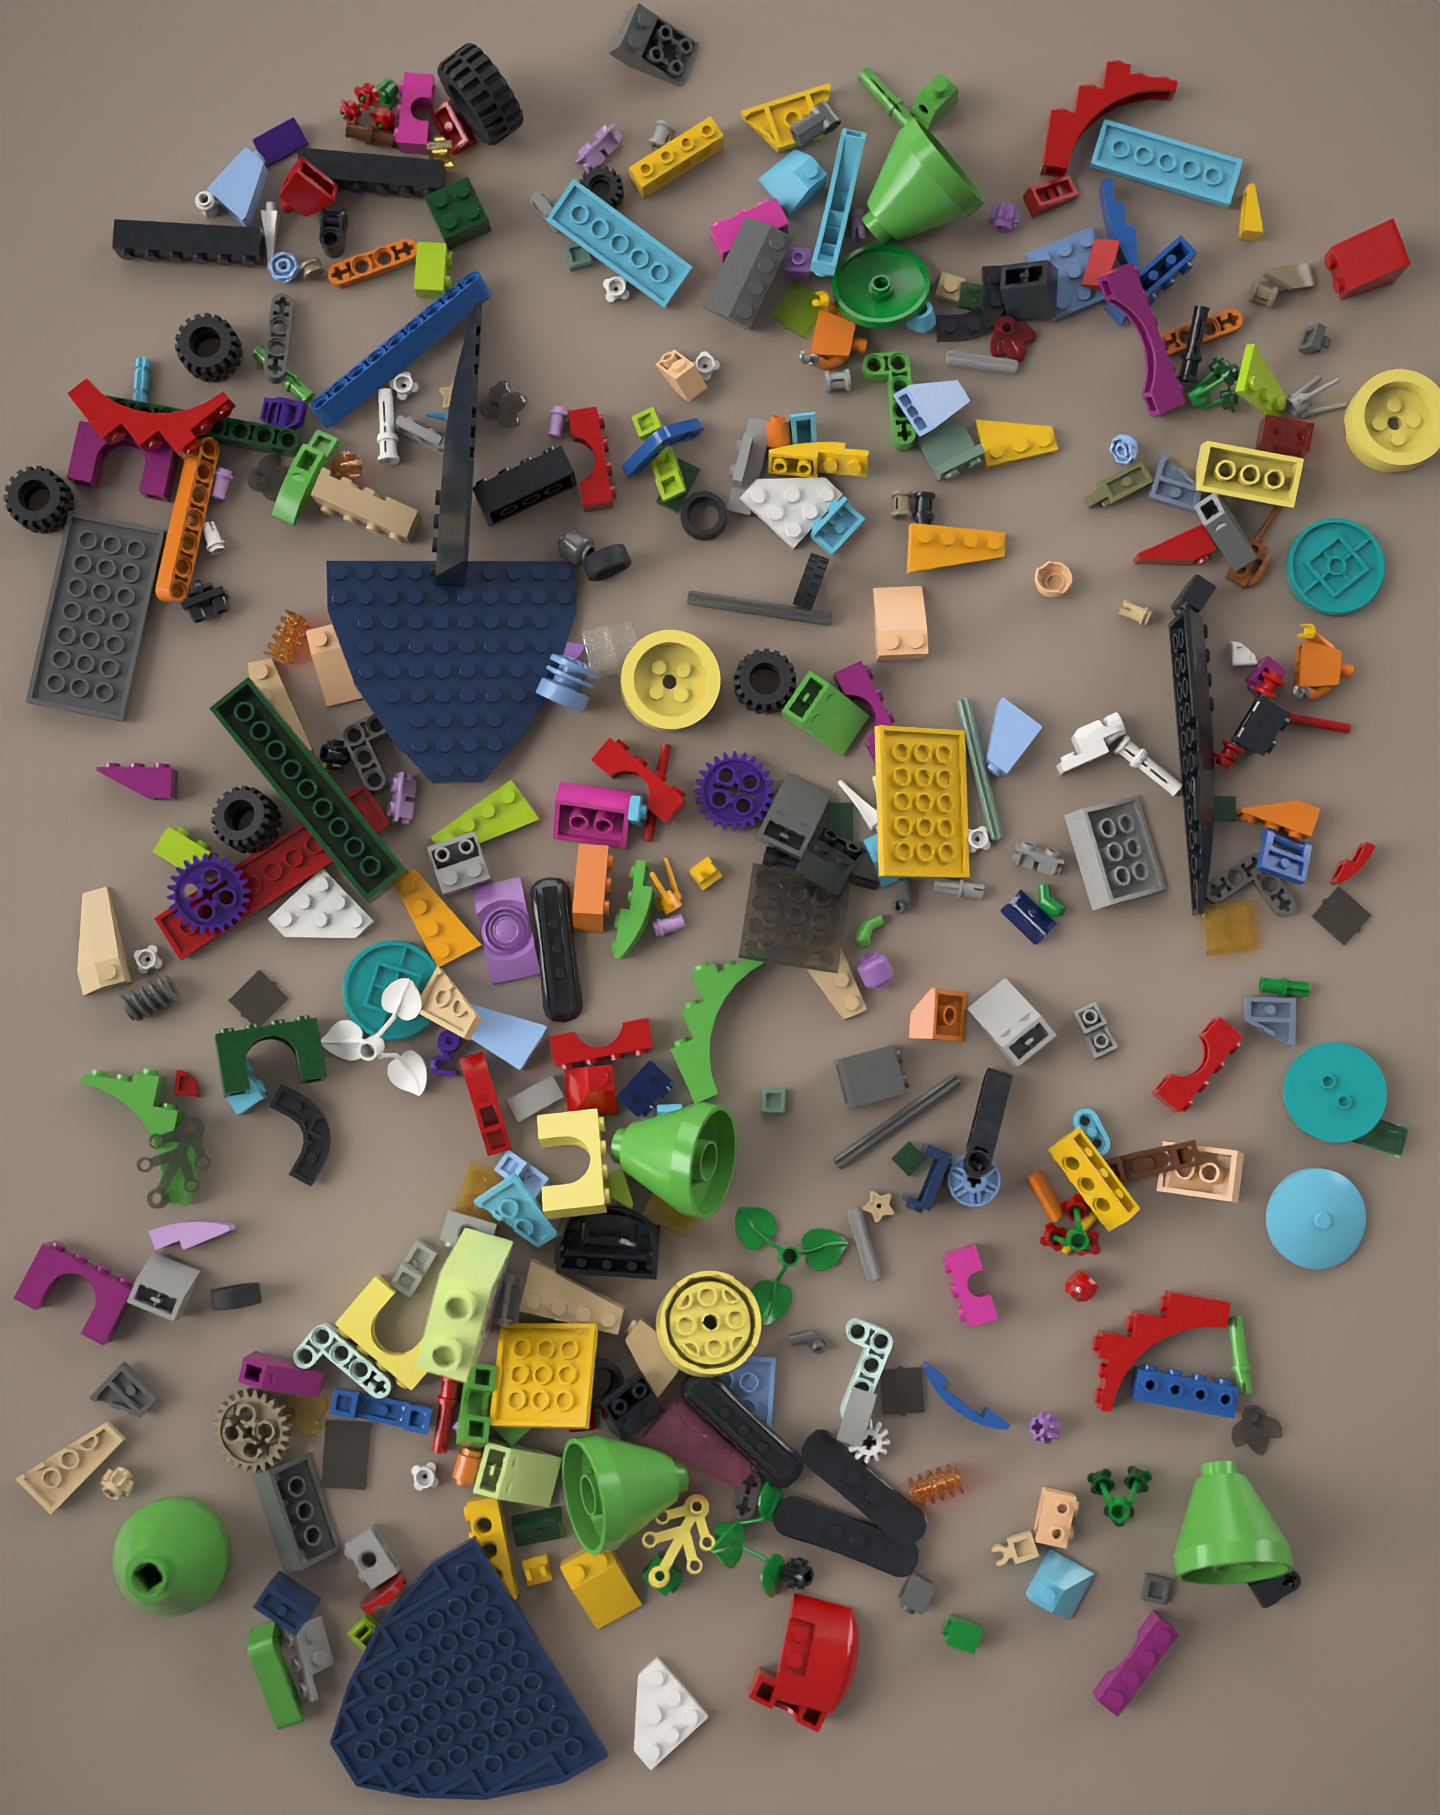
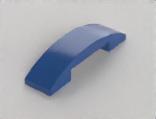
M926 1361L923 1363V1369L930 1383L943 1400L954 1410L978 1424L990 1428L1008 1430L1010 1424L987 1406L980 1415L946 1390L944 1385L948 1381L947 1377Z
M334 1388L329 1414L351 1419L370 1420L403 1428L402 1430L428 1435L433 1409L389 1396L375 1398L368 1392Z

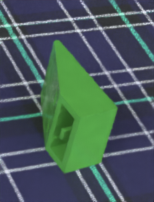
M810 670L781 712L783 718L841 757L869 718V715Z

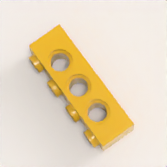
M710 116L630 166V180L644 199L724 149V135Z
M1080 1127L1060 1138L1048 1149L1053 1159L1059 1164L1069 1181L1073 1183L1084 1201L1090 1206L1108 1232L1130 1220L1140 1210V1207Z
M484 1495L469 1498L466 1503L467 1506L464 1507L466 1522H470L472 1529L469 1532V1539L476 1536L484 1550L485 1544L491 1543L496 1546L497 1553L489 1554L486 1552L494 1567L502 1573V1580L513 1598L517 1599L520 1591L502 1502L499 1499ZM481 1518H488L492 1523V1527L489 1529L483 1528L479 1520Z

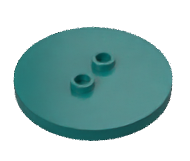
M1327 518L1309 525L1293 540L1286 556V578L1295 597L1307 608L1323 615L1343 616L1363 608L1377 595L1385 576V558L1377 539L1365 527L1348 519Z
M383 941L367 947L352 960L344 976L342 996L348 1015L365 1033L371 1036L377 1034L393 1015V1013L385 1011L382 1007L381 999L385 989L398 979L408 978L413 981L421 996L437 966L425 951L407 942ZM420 1014L411 1020H403L397 1015L381 1038L383 1040L406 1039L423 1031L432 1021Z
M1323 1043L1307 1049L1290 1065L1283 1083V1099L1290 1118L1304 1133L1323 1142L1344 1143L1362 1137L1379 1122L1386 1107L1387 1087L1380 1068L1365 1052L1344 1043Z

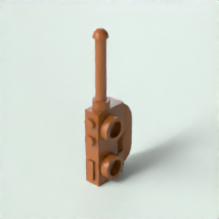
M1273 506L1272 512L1258 535L1248 540L1258 558L1255 561L1260 562L1253 576L1249 573V570L1254 562L1238 572H1235L1231 566L1226 573L1225 578L1242 589L1245 586L1254 587L1258 585L1270 567L1271 558L1266 553L1268 548L1261 543L1278 512L1281 511V506Z

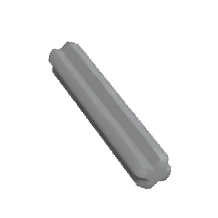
M949 350L946 355V364L1011 375L1016 374L1018 368V361L952 350Z
M860 1208L847 1211V1215L867 1281H877L881 1278V1273L862 1210Z

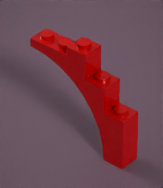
M1120 60L1107 61L1102 75L1101 88H1097L1092 84L1079 85L1075 96L1073 112L1063 108L1051 109L1047 121L1040 175L1056 178L1065 176L1075 145L1086 130L1096 121L1113 110L1132 103L1150 100L1172 101L1177 90L1178 81L1171 80L1168 77H1149L1143 73L1130 74L1131 64H1125Z
M87 378L67 393L100 437L110 446L123 440L125 434L129 432L137 444L147 453L160 447L162 441L166 439L174 451L184 460L197 454L199 448L203 446L198 437L208 433L217 421L227 418L236 407L232 400L224 392H221L209 401L187 410L172 413H148L133 410L112 401L102 394Z
M1165 1290V1296H1161L1159 1310L1162 1311V1315L1132 1310L1131 1316L1128 1315L1126 1319L1128 1335L1098 1330V1335L1093 1337L1092 1351H1095L1094 1355L1104 1359L1103 1363L1100 1362L1098 1368V1378H1101L1100 1387L1096 1388L1094 1393V1403H1097V1408L1105 1412L1112 1411L1116 1392L1125 1374L1136 1359L1155 1343L1169 1335L1187 1329L1202 1327L1227 1328L1231 1303L1225 1300Z

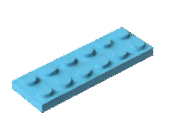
M1104 119L1089 168L1228 208L1243 160Z
M574 178L546 218L548 223L663 308L667 307L693 269L690 264Z

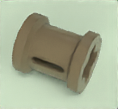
M1255 280L1249 291L1247 301L1259 302L1270 309L1277 296L1278 288L1274 287L1272 289L1259 284V281Z
M908 490L892 492L891 498L894 499L893 512L891 513L892 519L909 520L913 518V513L910 512L913 492Z

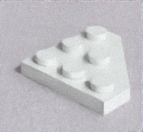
M825 477L756 479L739 499L793 549L811 530L810 527L816 519L822 518L827 512L829 505L835 499L838 500L843 494Z
M325 869L320 870L268 918L286 938L357 939L375 922Z
M658 1656L638 1674L634 1752L652 1770L708 1718L705 1710Z

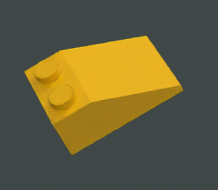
M583 1548L561 1561L560 1569L597 1630L642 1605L615 1551L593 1556Z

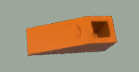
M1295 800L1245 807L1235 811L1234 815L1240 816V820L1245 823L1255 824L1257 822L1265 825L1264 828L1273 829L1275 833H1278L1280 830L1288 833L1287 837L1302 841V839L1312 836L1321 808Z

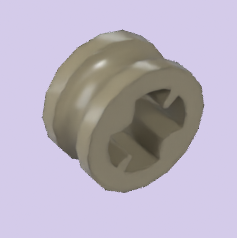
M318 258L309 259L300 266L307 281L318 279L325 273Z

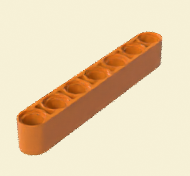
M212 437L199 438L203 446L199 448L197 454L190 458L187 457L183 462L156 584V596L162 602H181L187 598L219 456V444Z

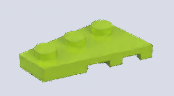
M1246 344L1235 392L1271 420H1281L1286 406V395L1255 344Z

